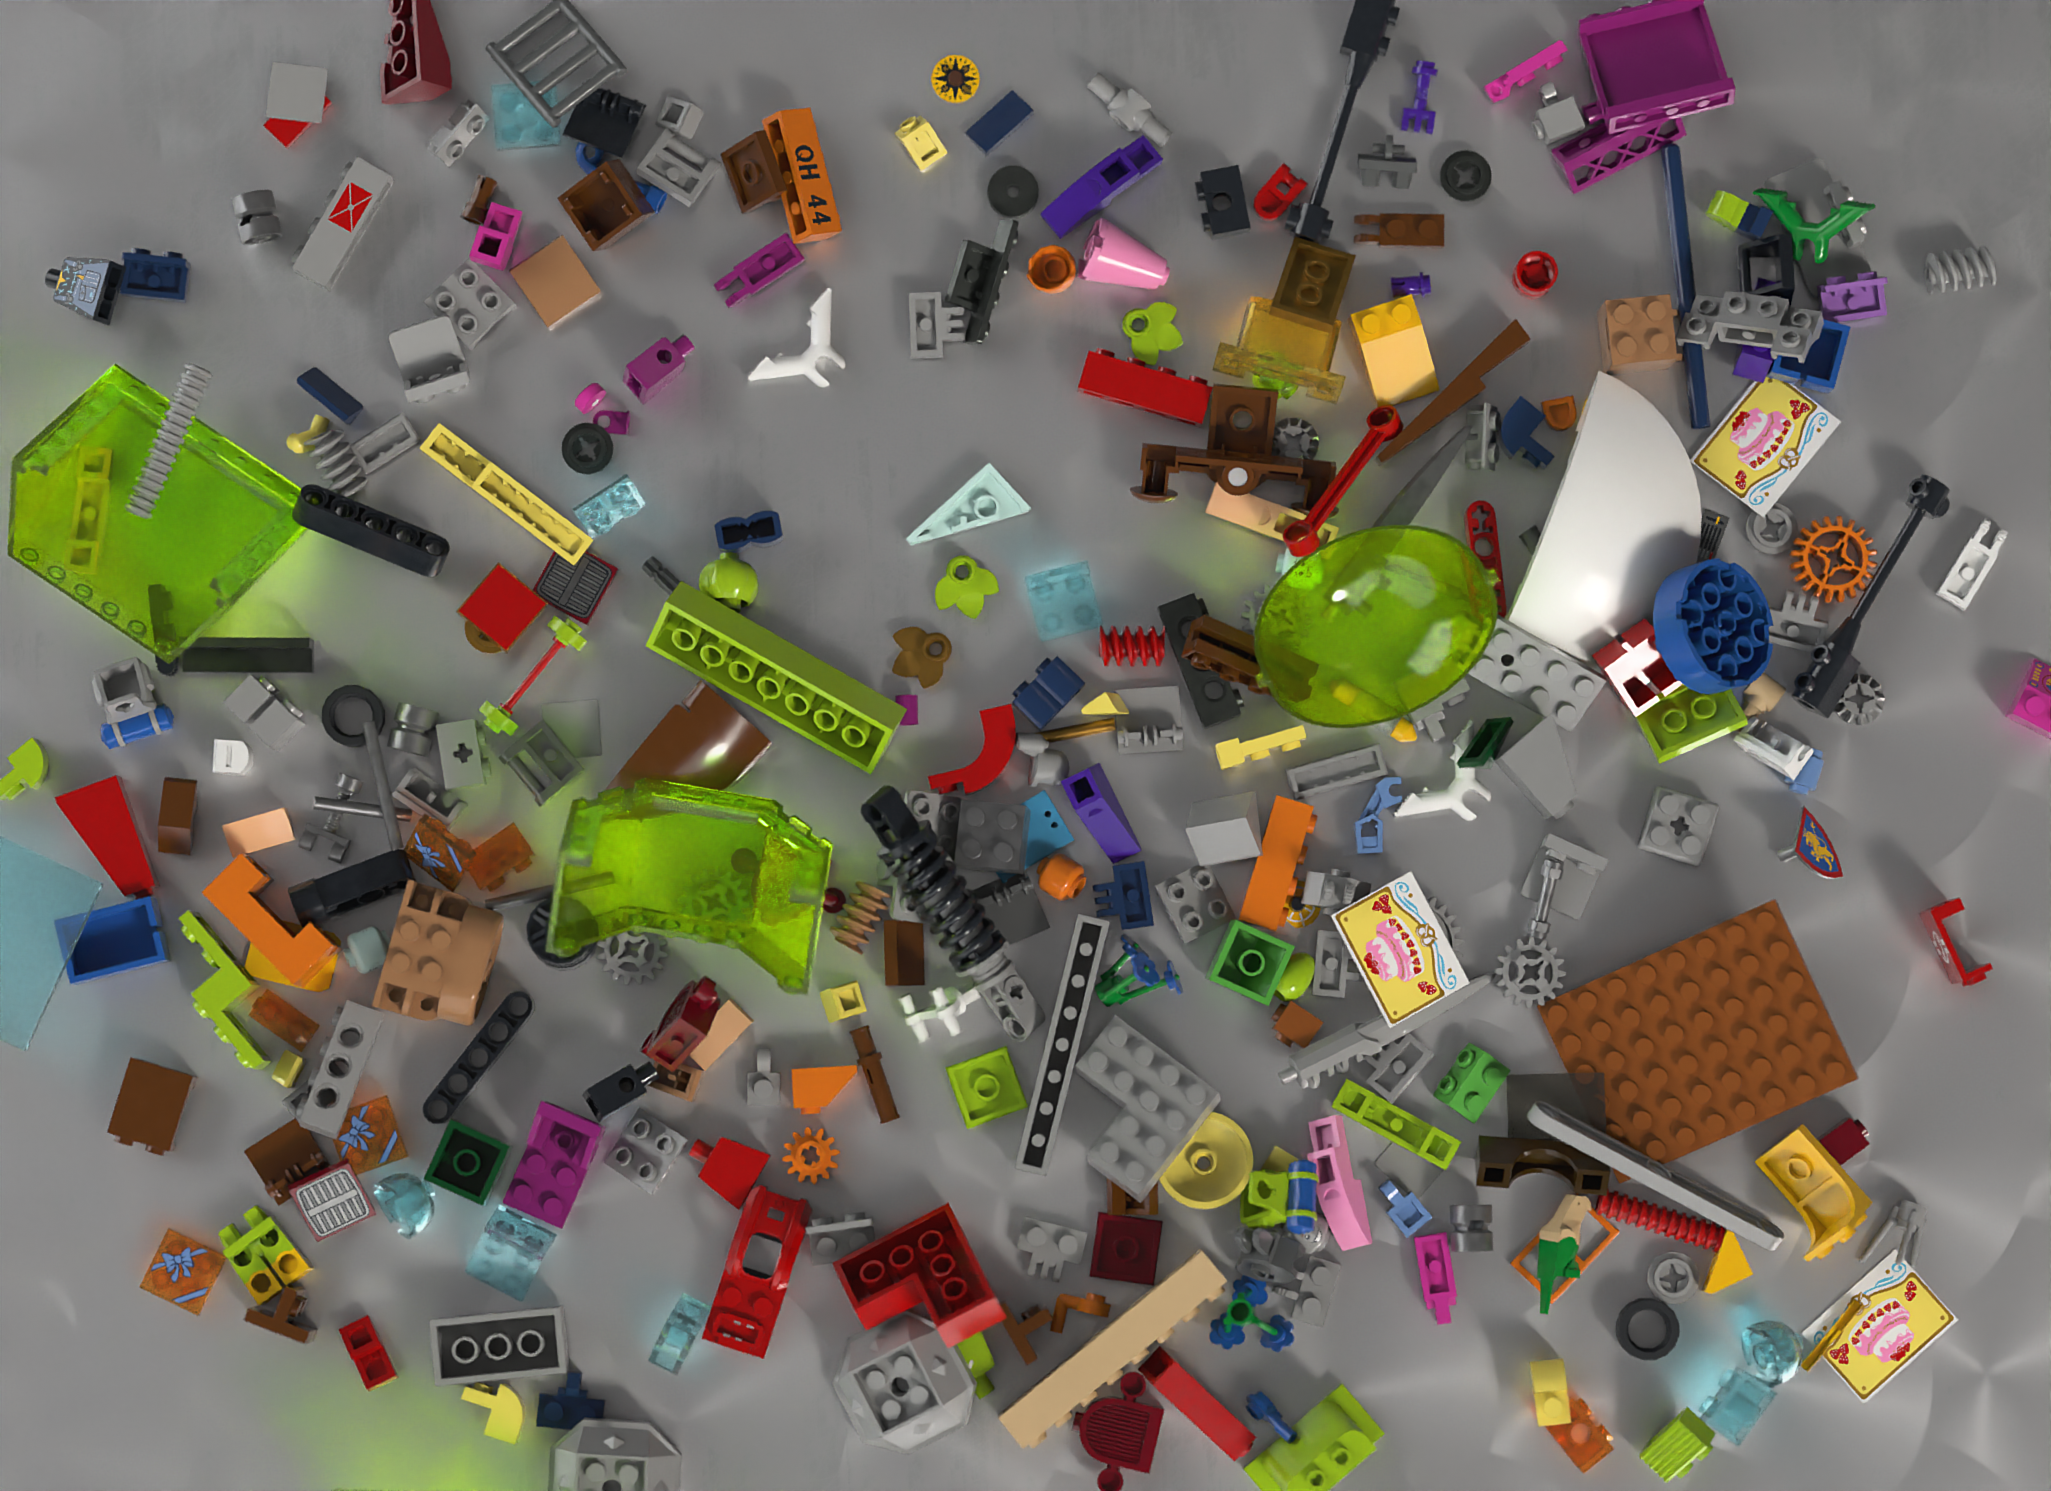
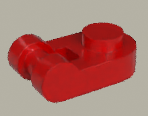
M1285 163L1279 167L1254 198V211L1264 221L1277 220L1308 186V183L1303 178H1296L1290 172L1291 168ZM1281 182L1290 188L1286 195L1276 188Z

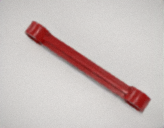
M1391 405L1380 406L1368 415L1367 425L1370 430L1304 520L1293 522L1284 530L1283 540L1293 556L1304 557L1313 553L1318 548L1320 538L1317 531L1381 443L1396 438L1402 432L1404 424L1395 407Z

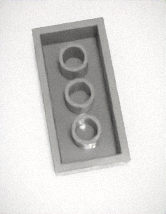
M563 1306L429 1320L435 1386L569 1372Z

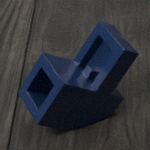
M1522 396L1517 399L1501 421L1498 433L1499 443L1503 452L1510 460L1519 450L1523 453L1521 458L1534 469H1537L1539 466L1544 470L1555 456L1530 435L1546 415Z

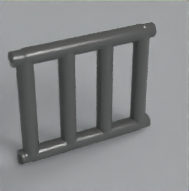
M553 0L497 44L490 42L485 48L491 58L552 128L557 127L561 123L560 118L615 75L621 77L627 72V68L569 0ZM561 11L571 23L514 65L505 53ZM580 32L589 44L536 85L532 86L524 74ZM596 54H599L607 66L551 108L542 96Z

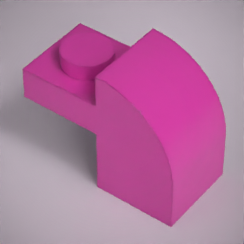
M491 202L484 225H479L469 255L470 260L503 271L514 248L513 243L523 216L522 211Z

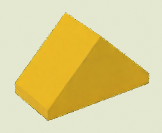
M1725 1231L1722 1245L1718 1253H1714L1701 1291L1713 1294L1753 1275L1734 1232Z

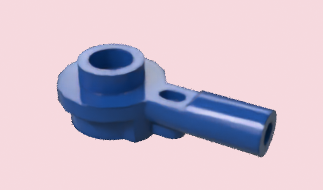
M1258 1391L1254 1395L1249 1394L1246 1397L1248 1402L1246 1409L1255 1420L1259 1421L1262 1419L1265 1422H1269L1274 1427V1430L1288 1443H1292L1296 1439L1297 1433L1281 1419L1283 1418L1264 1393Z

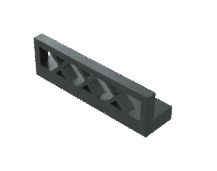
M179 637V647L183 649L182 672L314 673V640L310 638Z

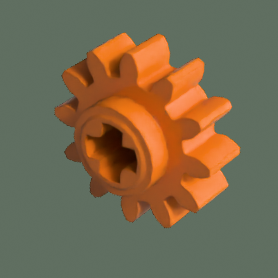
M810 1127L805 1128V1137H801L797 1132L792 1133L796 1143L794 1145L791 1143L784 1144L786 1149L791 1150V1155L782 1158V1161H791L793 1164L787 1173L792 1174L799 1171L798 1181L800 1183L805 1180L806 1175L811 1176L813 1185L817 1183L818 1174H821L825 1179H829L830 1175L826 1170L827 1167L838 1168V1164L835 1161H831V1156L838 1155L840 1150H831L829 1147L833 1144L835 1138L830 1137L826 1141L822 1139L824 1135V1129L822 1128L818 1130L816 1136L812 1135ZM814 1146L817 1148L816 1154L820 1156V1160L818 1163L813 1161L812 1165H808L805 1163L806 1157L802 1153L804 1149L810 1150V1147Z

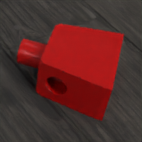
M720 1137L715 1147L698 1138L688 1154L704 1164L698 1177L738 1210L743 1206L750 1190L755 1185L771 1157L766 1152L725 1137Z

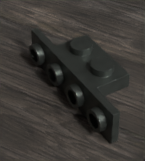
M1000 220L992 248L970 240H963L944 301L972 311L963 343L982 344L989 333V319L992 309L996 307L999 301L1000 294L998 290L1000 283L1009 268L1007 260L1011 248L1014 247L1018 239V221Z

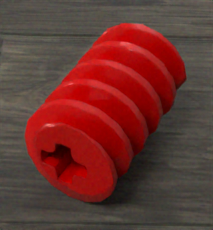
M1099 626V657L1102 658L1105 667L1109 666L1112 657L1115 658L1118 667L1122 666L1125 657L1128 658L1131 667L1135 666L1138 657L1141 658L1144 667L1148 666L1150 658L1154 659L1157 667L1161 666L1165 655V626L1162 627L1160 635H1157L1154 626L1149 627L1147 635H1144L1141 626L1136 627L1134 635H1131L1128 626L1123 627L1121 635H1118L1115 626L1110 627L1108 635L1105 634L1103 627Z

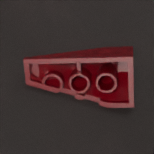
M390 0L388 13L393 16L390 33L385 34L384 44L389 45L387 63H381L380 68L382 104L389 105L434 100L452 89L450 58L431 1Z

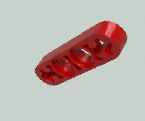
M1478 500L1466 509L1464 513V526L1475 615L1481 618L1486 625L1490 615L1489 613H1484L1483 609L1488 606L1489 602L1488 596L1481 598V594L1489 595L1497 592V596L1494 595L1491 598L1492 608L1498 609L1499 612L1496 614L1503 618L1506 615L1507 606L1496 514L1490 503ZM1477 508L1480 509L1481 514L1487 515V518L1482 521V530L1489 529L1490 533L1480 532L1475 535L1473 534V531H1477L1480 528L1479 520L1472 518ZM1484 539L1491 544L1492 551L1490 555L1481 556L1476 552L1475 543L1477 540ZM1480 572H1491L1496 579L1495 585L1490 588L1482 586L1479 582Z

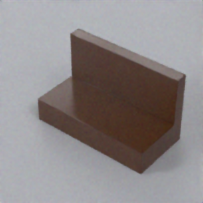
M884 920L885 986L925 985L923 923Z

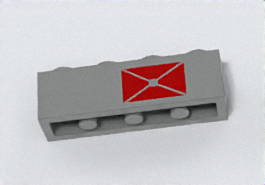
M356 157L353 163L349 161L340 176L343 179L337 191L333 189L329 193L324 203V206L327 207L321 219L319 217L314 219L308 230V234L311 236L305 246L300 245L292 257V262H294L292 268L296 273L329 292L394 182L391 175L359 157Z

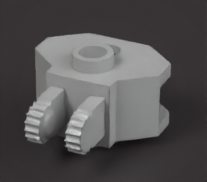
M1331 869V874L1307 871L1301 904L1323 908V914L1331 916L1369 895L1371 883L1351 879L1350 872Z

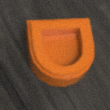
M1573 395L1541 402L1542 412L1546 415L1544 420L1550 429L1565 431L1575 423L1577 410Z

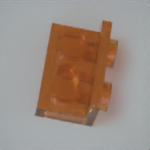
M513 822L460 858V860L476 882L479 890L484 891L488 889L491 893L506 883L504 879L506 875L514 870L519 874L533 864L531 858L536 856V853Z

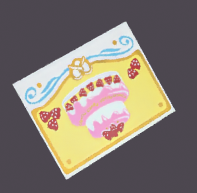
M1766 377L1763 383L1754 381L1690 459V462L1764 518L1842 421L1793 384Z
M1411 871L1331 915L1389 1028L1470 983Z
M1896 1249L1801 1333L1815 1347L1854 1299L1863 1305L1822 1355V1358L1863 1404L1867 1403L1958 1321L1956 1316L1904 1258L1900 1265H1896L1895 1260L1898 1254Z

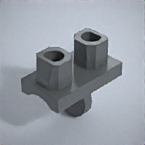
M1386 135L1385 144L1373 143L1372 153H1384V156L1358 154L1357 164L1358 168L1361 169V180L1364 186H1379L1380 171L1383 170L1393 171L1392 187L1409 189L1412 174L1417 173L1416 158L1392 156V154L1404 155L1405 145H1393V135Z

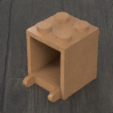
M1670 294L1606 300L1597 311L1604 373L1616 375L1666 370L1674 362L1684 361L1683 354H1677L1673 317H1678L1679 313L1678 309H1672Z

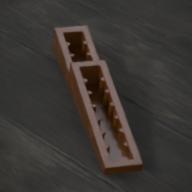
M1517 319L1499 334L1376 457L1375 461L1379 466L1484 392L1486 386L1480 378L1526 346L1531 340Z

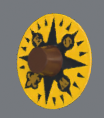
M950 55L941 59L935 65L931 77L932 86L936 94L943 100L952 103L963 102L975 94L979 86V72L970 59L961 55Z

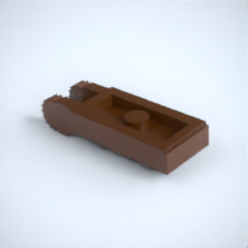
M1380 213L1379 215L1360 214L1354 216V224L1363 226L1379 225V235L1365 233L1355 235L1354 244L1399 248L1444 247V214Z

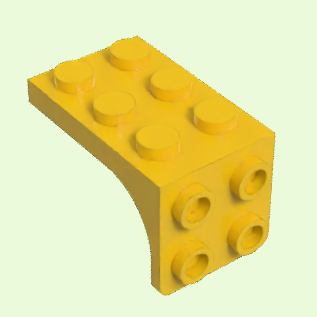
M1803 1123L1755 1160L1757 1166L1804 1218L1811 1235L1810 1248L1803 1256L1807 1262L1816 1256L1819 1260L1824 1258L1833 1250L1835 1242L1838 1240L1841 1243L1847 1241L1855 1234V1228L1868 1217L1865 1211L1872 1204L1870 1198Z

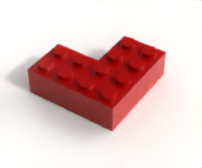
M949 1203L832 1263L851 1305L866 1331L924 1302L947 1348H950L1007 1318Z

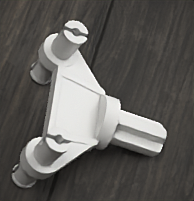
M973 980L957 989L949 987L943 991L942 986L933 989L929 993L935 1004L919 1011L911 997V993L898 998L906 1014L904 1021L907 1026L911 1025L918 1043L931 1038L922 1020L936 1017L939 1020L943 1019L950 1037L963 1031L956 1016L965 1012L966 1005L983 996L973 986Z

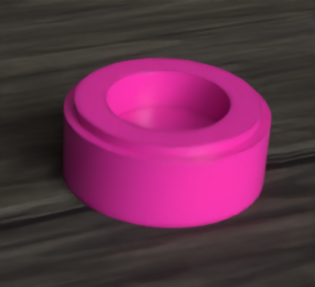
M592 383L578 395L575 400V406L583 414H586L602 401L606 391L598 383Z

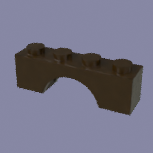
M1480 1135L1478 1137L1475 1158L1476 1186L1509 1188L1512 1182L1520 1176L1530 1173H1544L1563 1180L1569 1185L1573 1193L1607 1196L1611 1172L1610 1166L1565 1142Z

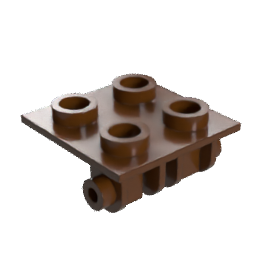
M295 1118L244 1150L266 1185L264 1187L271 1198H274L278 1206L292 1198L288 1185L331 1166L309 1130L300 1127Z

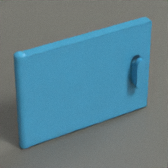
M1045 790L1020 804L1027 806L1031 810L1025 869L1074 841L1073 836ZM996 872L1002 883H1006L1008 879L1016 875Z

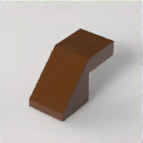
M164 778L158 820V852L191 855L193 849V819L197 809V780Z

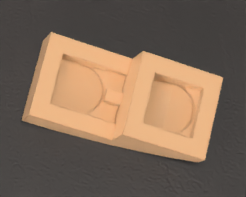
M730 998L717 1011L707 1037L689 1056L706 1071L754 1020Z

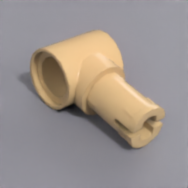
M1764 672L1757 680L1748 684L1743 691L1745 694L1743 700L1745 702L1741 708L1747 718V722L1753 716L1758 717L1760 713L1764 714L1766 710L1770 712L1786 691L1785 687ZM1741 727V728H1739V729H1737V730H1735V731H1737L1738 733H1740L1741 730L1743 729V727Z

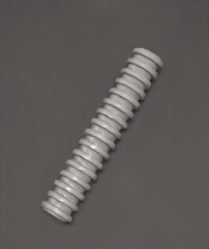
M192 363L185 364L184 366L186 372L180 375L182 381L176 385L178 391L172 394L175 398L168 403L170 409L169 411L165 410L166 419L160 422L163 426L156 431L158 437L153 438L154 447L149 448L148 452L151 454L144 459L147 463L145 466H141L142 475H138L136 478L139 482L132 487L135 490L133 495L129 494L128 496L130 503H126L124 506L127 509L126 511L144 519H151L153 516L150 512L157 507L154 503L156 500H160L159 491H163L165 488L162 484L169 479L166 475L168 472H172L171 463H175L177 460L174 456L181 451L178 447L180 444H184L183 435L188 434L189 431L186 428L193 423L190 419L192 416H196L195 407H199L201 404L198 400L205 395L202 392L203 389L208 388L207 379H211L213 376L210 371Z

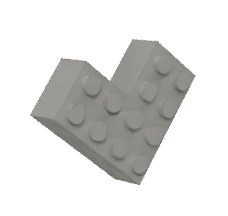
M1115 1015L1075 1065L1079 1076L1123 1108L1088 1153L1087 1159L1092 1167L1141 1203L1218 1105L1220 1095L1217 1090Z

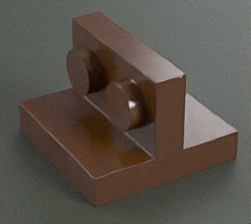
M765 130L752 133L720 154L742 214L752 212L765 203L782 200L781 194L787 191Z
M296 1285L284 1288L275 1312L255 1306L248 1308L244 1321L303 1344L313 1342L318 1331L317 1328L294 1320L297 1316L301 1317L308 1298L303 1297L306 1289Z
M1003 1300L999 1303L1007 1318L1001 1322L1025 1364L1029 1365L1037 1360L1038 1356L1026 1335L1053 1320V1317L1047 1306L1040 1309L1038 1304L1020 1313L1023 1319L1018 1322L1007 1302Z

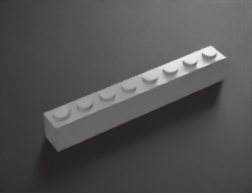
M1082 914L1077 916L1015 1164L1016 1169L1047 1176L1109 921Z

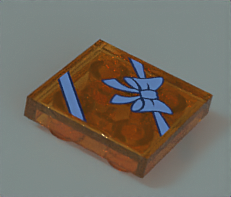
M424 814L418 821L404 848L408 859L451 892H454L460 885L477 854L467 841L457 838L446 829L441 821L433 819L427 814Z
M388 1095L349 1108L337 1140L333 1139L340 1161L348 1158L356 1175L409 1157Z
M168 1228L139 1288L199 1316L227 1258L223 1253Z

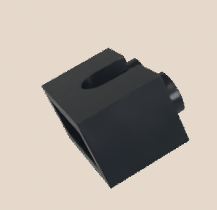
M1239 165L1200 172V181L1195 182V190L1198 201L1204 200L1207 213H1201L1204 233L1210 232L1211 240L1249 233L1251 226ZM1220 196L1226 197L1230 201L1231 206L1226 210L1219 211L1213 206V199Z

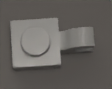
M758 1049L757 1072H748L747 1105H780L781 1072H771V1049Z

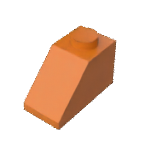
M858 1065L791 1069L794 1108H801V1114L821 1113L820 1107L828 1106L857 1074Z

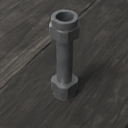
M1545 859L1544 865H1542L1540 874L1544 876L1535 917L1534 919H1529L1527 927L1529 928L1527 933L1529 936L1546 939L1547 933H1549L1551 924L1547 922L1556 881L1557 879L1562 880L1564 863Z

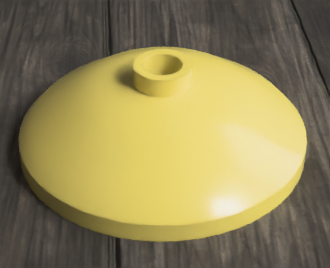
M1211 1112L1160 1177L1159 1181L1173 1199L1185 1206L1195 1209H1214L1226 1205L1244 1190L1249 1181V1174L1253 1168V1152L1249 1139L1242 1128L1233 1120L1222 1114ZM1205 1158L1209 1161L1210 1165L1206 1169H1201L1198 1167L1197 1161Z

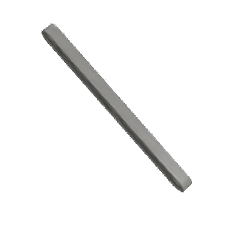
M1536 1101L1527 1114L1529 1121L1544 1132L1764 1249L1775 1251L1784 1239V1233L1781 1229L1770 1221L1544 1101Z

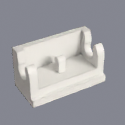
M1755 716L1748 720V725L1744 726L1739 735L1737 734L1733 739L1744 752L1792 780H1795L1814 752L1811 747L1802 744L1769 725L1766 721L1762 719L1759 721V718Z

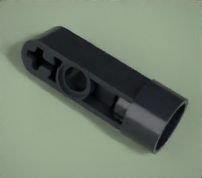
M397 849L318 879L312 878L288 887V893L303 929L309 922L319 925L330 921L332 917L406 889L408 880L416 882L406 851Z

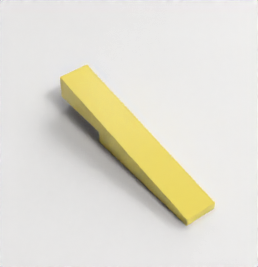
M438 423L419 449L573 566H575L594 541L442 424Z

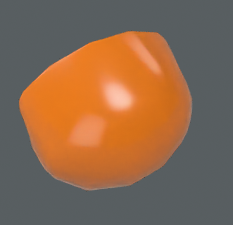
M1057 245L1041 247L1029 259L1027 278L1038 291L1047 294L1061 293L1073 283L1076 276L1075 258L1066 248Z

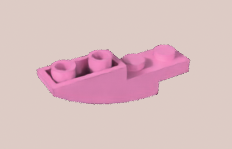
M1333 1115L1308 1122L1313 1152L1308 1153L1307 1158L1308 1161L1317 1165L1316 1174L1319 1177V1182L1316 1185V1193L1337 1243L1342 1251L1372 1244L1360 1179L1353 1178L1342 1115Z

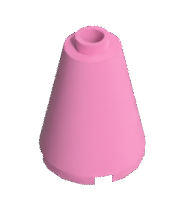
M1101 217L1100 221L1096 220L1083 246V249L1086 250L1084 260L1079 258L1077 266V277L1083 280L1153 290L1159 285L1164 286L1170 273V268L1166 267L1167 260L1107 219Z

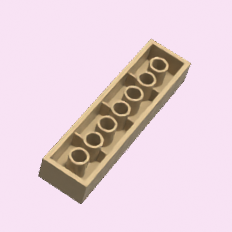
M1199 1249L1000 1412L998 1419L1023 1449L1027 1445L1032 1449L1047 1438L1045 1431L1055 1424L1059 1428L1073 1416L1070 1410L1078 1403L1083 1407L1099 1395L1096 1389L1106 1382L1110 1386L1124 1374L1121 1370L1123 1366L1130 1361L1134 1365L1149 1354L1146 1348L1151 1343L1157 1340L1161 1344L1175 1332L1172 1326L1182 1319L1184 1323L1188 1322L1200 1312L1197 1306L1206 1298L1212 1302L1225 1291L1222 1285L1227 1280L1206 1254Z

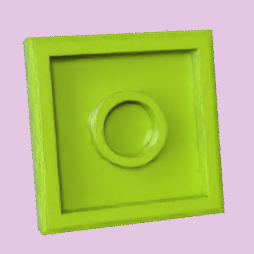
M1007 1046L945 1068L967 1129L1028 1107Z

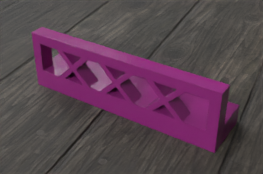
M1681 117L1673 119L1676 129L1665 135L1658 132L1662 124L1669 120L1612 134L1608 133L1606 124L1603 122L1550 151L1554 161L1563 170L1570 190L1573 194H1576L1661 149L1663 145L1673 143L1686 136L1687 133ZM1641 135L1647 137L1642 147L1636 150L1630 148L1635 138ZM1612 150L1618 151L1615 161L1609 164L1602 163L1606 153ZM1584 165L1590 166L1587 175L1576 181L1572 171Z

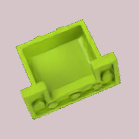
M1341 1383L1291 1426L1297 1433V1437L1292 1443H1288L1281 1436L1278 1437L1249 1462L1243 1470L1261 1491H1329L1377 1449L1374 1443L1385 1433Z

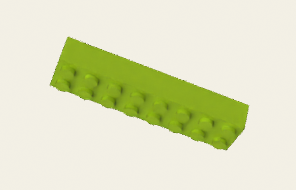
M680 581L666 600L646 643V647L869 774H872L885 754L907 711L903 706L683 581Z

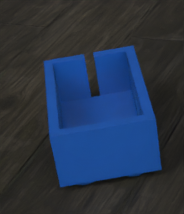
M149 896L55 920L70 984L79 985L172 961L165 932L157 930L158 927L163 926L155 897Z

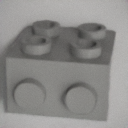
M440 315L389 333V342L404 381V392L408 403L413 401L424 403L432 400L435 394L444 391L455 393L466 387L465 384L470 383L469 370L448 315Z

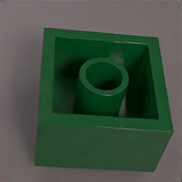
M450 1119L423 1179L481 1206H486L512 1151L513 1145L456 1119Z

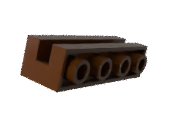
M1207 615L1192 621L1181 655L1182 658L1191 661V665L1198 669H1210L1219 673V677L1223 680L1242 683L1248 686L1249 691L1255 694H1267L1274 697L1278 704L1286 707H1295L1308 700L1311 688L1306 685L1309 679L1315 677L1318 664Z

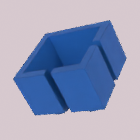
M1823 319L1824 324L1819 339L1812 343L1804 363L1799 362L1797 357L1778 355L1777 359H1773L1766 377L1793 385L1798 380H1802L1801 387L1829 394L1836 384L1850 326Z

